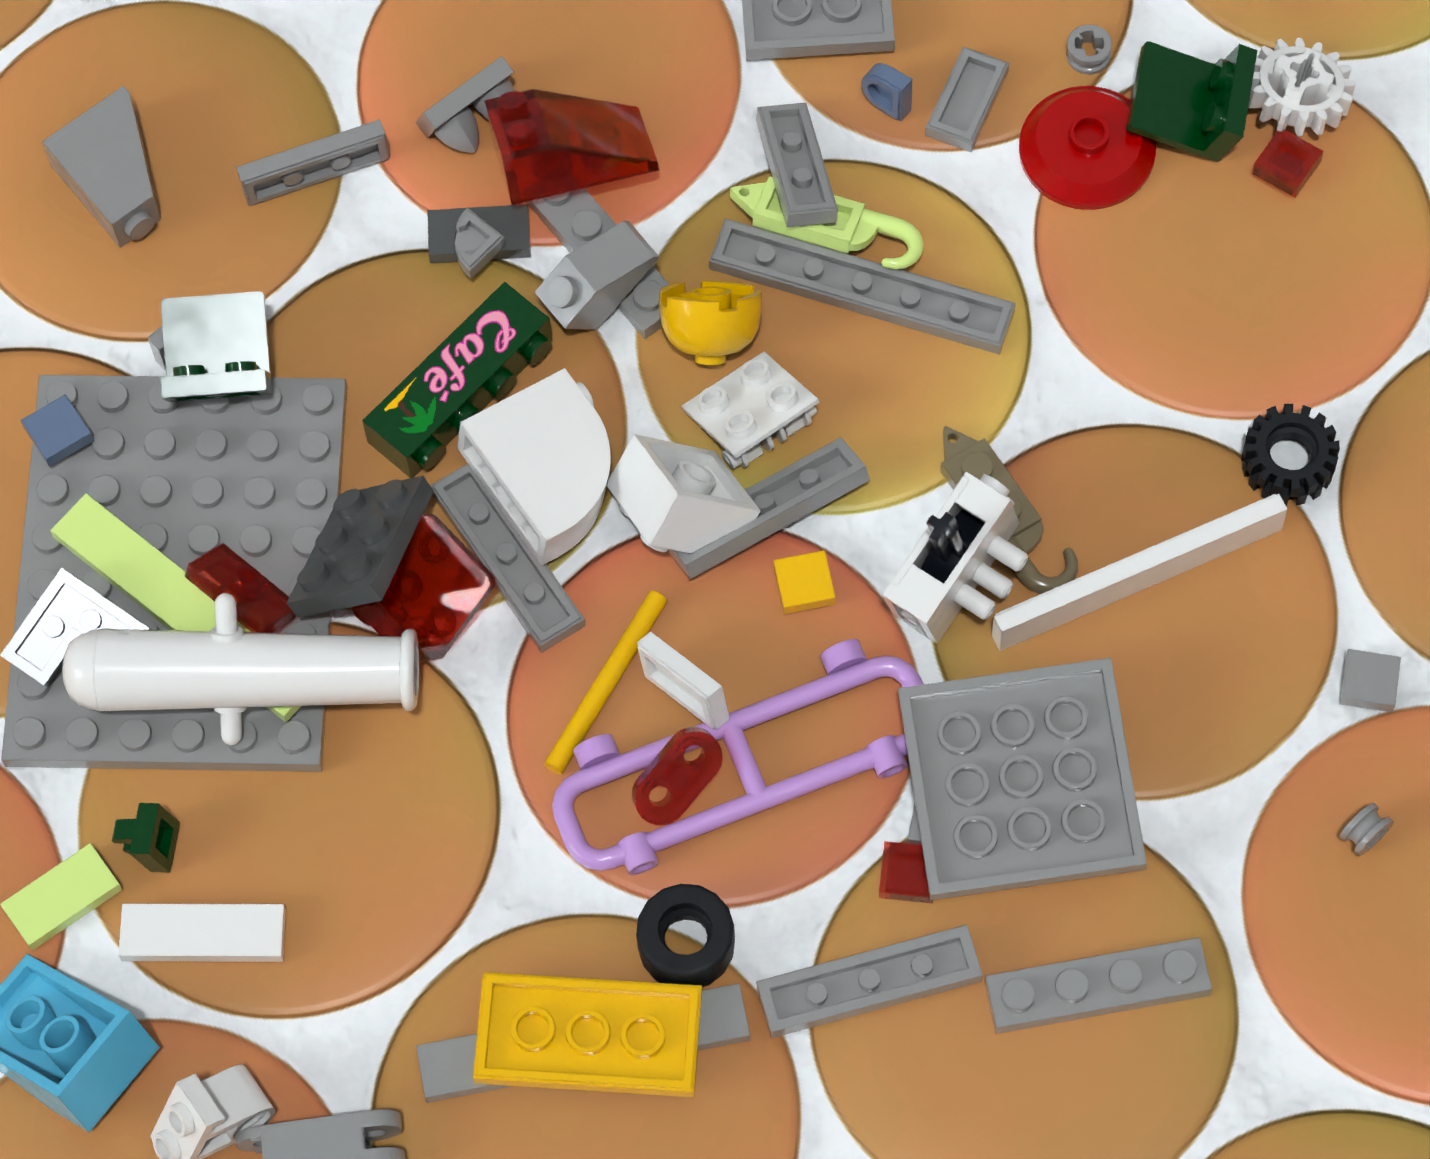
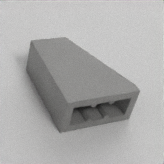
M124 86L42 141L50 166L120 248L131 240H138L147 235L152 230L154 224L161 220L138 118L130 93Z

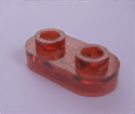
M687 727L678 731L641 773L632 788V802L639 815L645 821L654 825H667L676 821L717 774L722 764L723 755L721 747L714 736L700 727ZM691 745L700 746L701 753L697 759L692 761L684 759L686 748ZM657 786L666 787L667 793L664 799L657 802L649 799V794L653 788Z

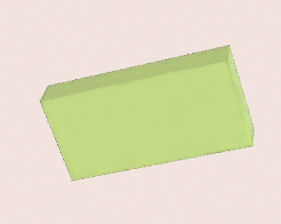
M89 843L3 901L0 906L31 951H33L122 891V888L94 847Z

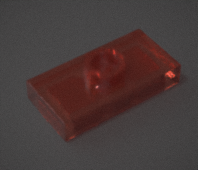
M224 543L188 564L184 577L214 602L217 596L222 593L231 594L236 601L237 621L251 632L273 633L296 618L294 612L287 605L289 596Z

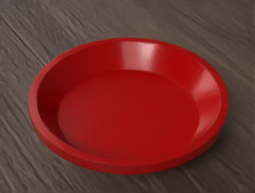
M1077 86L1049 95L1032 109L1021 129L1019 157L1027 178L1045 197L1066 207L1081 210H1097L1120 204L1141 189L1149 178L1154 166L1156 140L1135 134L1127 129L1131 106L1130 99L1102 87Z

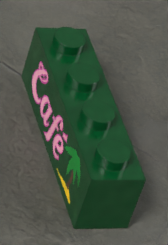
M504 282L362 420L367 442L409 478H414L423 468L425 470L431 469L442 458L446 449L445 446L459 434L461 421L481 412L494 398L499 400L506 396L513 388L517 379L516 376L529 364L535 365L546 356L553 341L550 318L509 284Z

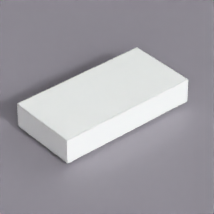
M649 632L637 642L644 676L712 729L717 730L730 719L722 685L652 632Z

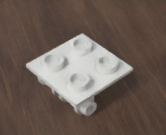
M763 351L729 375L703 390L700 394L683 404L681 408L725 449L722 452V456L731 469H735L739 465L742 468L747 467L751 461L762 455L763 451L760 444L767 451L774 449L771 435L780 443H783L787 440V436L789 437L802 427L810 425L812 423L811 417L817 414L815 405L820 402L816 396Z

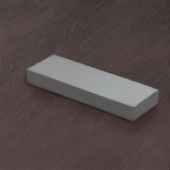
M806 102L757 107L756 121L786 226L795 227L836 223L838 208Z
M379 119L236 168L247 204L252 206L389 160L390 154L386 134Z

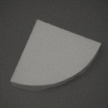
M468 207L466 208L456 225L454 245L461 269L472 279L506 244L504 236Z

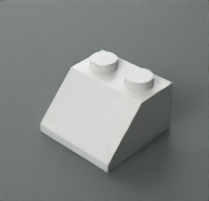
M633 435L607 481V487L618 501L619 509L637 527L641 533L642 541L650 548L660 552H667L670 549L693 553L756 520L760 513V509L715 451L641 435Z

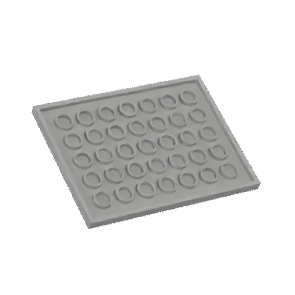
M39 375L36 411L66 394L91 432L94 441L50 467L35 444H32L14 634L61 568H64L151 628L150 630H169L53 538L50 530L85 494H88L215 596H219L222 593L231 594L236 601L237 613L262 633L331 635L333 611L297 618L287 605V601L297 583L299 573L303 570L315 546L316 538L322 532L333 510L335 500L341 494L348 389L346 379L271 378L272 395L168 402L161 396L160 377L166 376ZM63 662L46 686L11 663L1 756L5 767L322 772L326 705L301 706L286 723L266 707H247L244 712H241L242 739L238 744L231 746L225 744L222 740L220 713L215 712L214 708L96 711L82 707L70 699L63 683Z

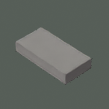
M963 47L925 127V136L972 152L1009 72V63Z

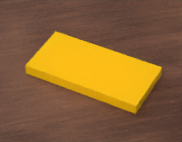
M483 972L473 1071L474 1084L695 1097L702 986Z

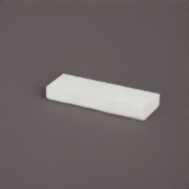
M122 904L118 956L121 961L283 962L286 908L284 904Z

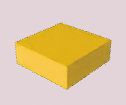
M825 550L773 560L784 614L835 605V593Z

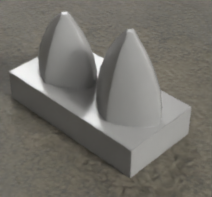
M501 56L423 112L416 121V124L427 138L435 134L436 137L451 148L469 153L477 151L479 136L477 122L470 109L473 105L486 119L495 125L509 131L520 132L522 130V109L518 95L508 80L514 71L503 56Z

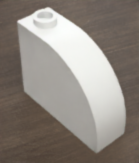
M564 368L460 422L457 443L458 451L541 566L566 553L584 538L600 513L611 464V451L606 429L594 408L591 394L581 382L576 383Z

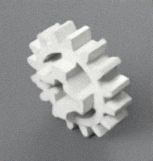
M1297 38L1294 46L1288 47L1287 43L1282 39H1278L1274 51L1266 46L1260 48L1258 58H1256L1248 106L1249 108H1262L1259 118L1262 122L1272 118L1277 120L1276 130L1282 132L1289 125L1294 127L1297 136L1303 135L1305 127H1311L1317 135L1323 134L1325 124L1336 128L1339 126L1341 117L1347 116L1356 87V81L1349 79L1350 65L1337 66L1340 54L1333 52L1326 56L1321 53L1322 43L1320 42L1314 44L1311 49L1305 47L1302 38Z

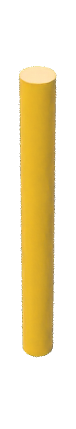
M654 590L648 592L545 760L544 766L553 773L562 775L574 755V748L583 741L638 651L637 642L649 633L668 600L659 592Z

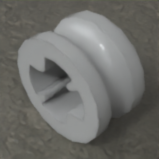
M1096 25L1077 27L1068 37L1066 58L1069 65L1081 74L1093 75L1103 71L1108 66L1111 57L1112 41L1110 35L1103 28ZM1092 43L1093 49L1096 50V55L1086 56L1085 50L1082 49V44Z
M1374 802L1362 809L1340 834V837L1345 842L1352 840L1355 843L1354 851L1359 856L1365 854L1377 844L1394 823L1389 817L1381 818L1378 815L1379 807Z

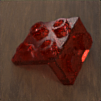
M432 514L423 515L382 601L353 606L352 611L360 621L372 626L380 636H402L406 629H414L418 640L419 662L442 659L494 589L496 581L494 575L437 516Z

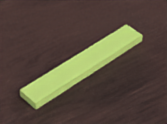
M85 494L50 530L54 539L167 629L210 631L216 627L215 599L217 596L88 494ZM237 613V626L242 627L243 632L262 633ZM273 706L266 708L286 723L301 706Z

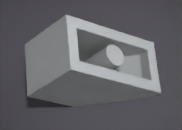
M622 221L567 254L535 293L565 329L598 330L659 259V256L630 221Z

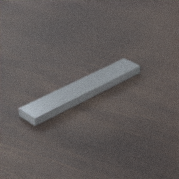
M726 218L709 260L710 270L999 355L1015 312L1016 303L901 269L885 268L877 262Z
M740 983L702 990L698 1051L750 1041V1032ZM477 1034L416 1045L426 1103L512 1086L474 1084L473 1071Z

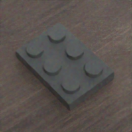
M424 476L401 481L397 479L391 480L383 485L360 490L350 489L339 495L333 504V510L322 532L316 538L315 546L303 570L299 573L297 583L287 601V605L297 618L382 601L434 491Z

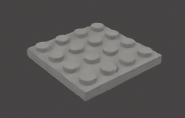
M1111 658L898 688L930 900L1146 870L1147 862Z

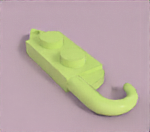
M769 176L765 183L730 188V198L753 218L752 226L849 254V251H859L866 248L874 240L877 233L897 238L907 244L908 250L901 257L884 258L881 264L889 269L907 268L915 264L922 256L924 242L921 233L914 225L903 219L866 209L864 203L834 195L838 208L836 223L787 227L773 177Z

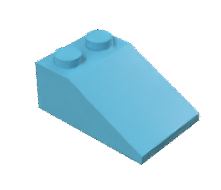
M26 954L0 985V1072L55 1113L90 1132L160 1047L130 1011Z

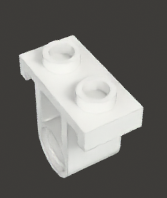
M243 1064L230 1067L202 1081L199 1080L196 1074H193L176 1082L150 1137L159 1159H204L235 1144L236 1133L250 1127L266 1125L274 1116L275 1109Z

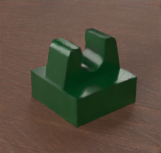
M139 803L135 819H118L115 821L112 842L124 843L123 851L134 857L150 872L170 873L180 822L159 803Z

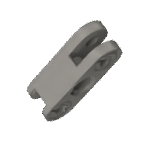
M389 1109L368 1110L260 1125L236 1133V1147L238 1149L262 1153L263 1159H406L405 1151L401 1148L379 1147L366 1149L365 1142L389 1139L402 1132L401 1113Z

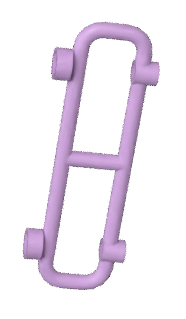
M850 639L829 647L820 655L827 676L730 712V719L717 730L702 723L621 755L613 735L602 734L589 738L578 744L573 750L580 770L562 781L555 791L552 802L554 820L565 847L572 858L585 868L603 871L625 865L629 875H637L649 871L658 865L659 861L656 856L658 851L874 768L880 779L894 776L908 766L904 757L908 755L904 733L896 737L889 735L879 738L870 743L865 749L766 786L743 730L881 677L894 678L901 684L902 688L924 685L921 677L911 664L898 657L886 655L867 660L859 640ZM723 738L746 795L648 833L637 832L620 840L617 845L606 849H596L588 844L573 807L574 800L579 794Z

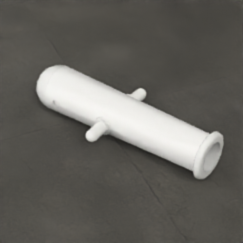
M222 593L215 599L216 627L210 631L101 628L83 633L71 640L63 658V683L70 699L76 704L96 711L214 708L215 712L220 713L222 740L225 744L231 746L238 744L242 739L241 712H244L247 707L402 703L404 710L412 711L416 707L418 699L419 651L417 634L414 629H406L402 636L243 632L242 627L237 626L235 598L228 593Z

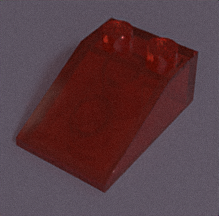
M537 89L522 92L511 91L502 94L500 97L484 100L494 150L511 205L659 171L655 152L639 108L636 106Z

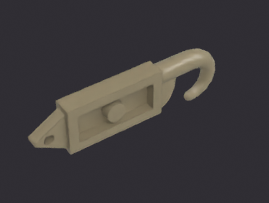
M945 426L943 430L944 461L941 463L940 469L942 475L953 490L965 472L970 473L979 480L983 474H987L1010 490L1008 497L1015 503L1013 507L1020 523L1008 542L1027 554L1031 553L1042 538L1044 529L1041 521L1042 518L985 438L977 441ZM955 439L956 442L951 443L948 440ZM1068 547L1063 551L1066 567L1058 576L1047 577L1042 575L1029 557L1021 571L1015 572L1013 570V572L1029 590L1042 594L1075 580L1078 572V559L1073 549Z

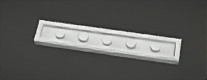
M1273 494L1000 611L993 617L992 638L1000 652L1279 532L1284 525L1287 507L1280 494Z

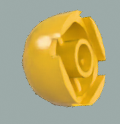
M701 281V287L692 289L690 292H685V282L665 286L659 290L661 326L670 343L681 352L695 355L696 363L702 365L723 364L726 362V355L740 352L754 339L760 327L762 291L759 289L754 292L753 285L731 281Z

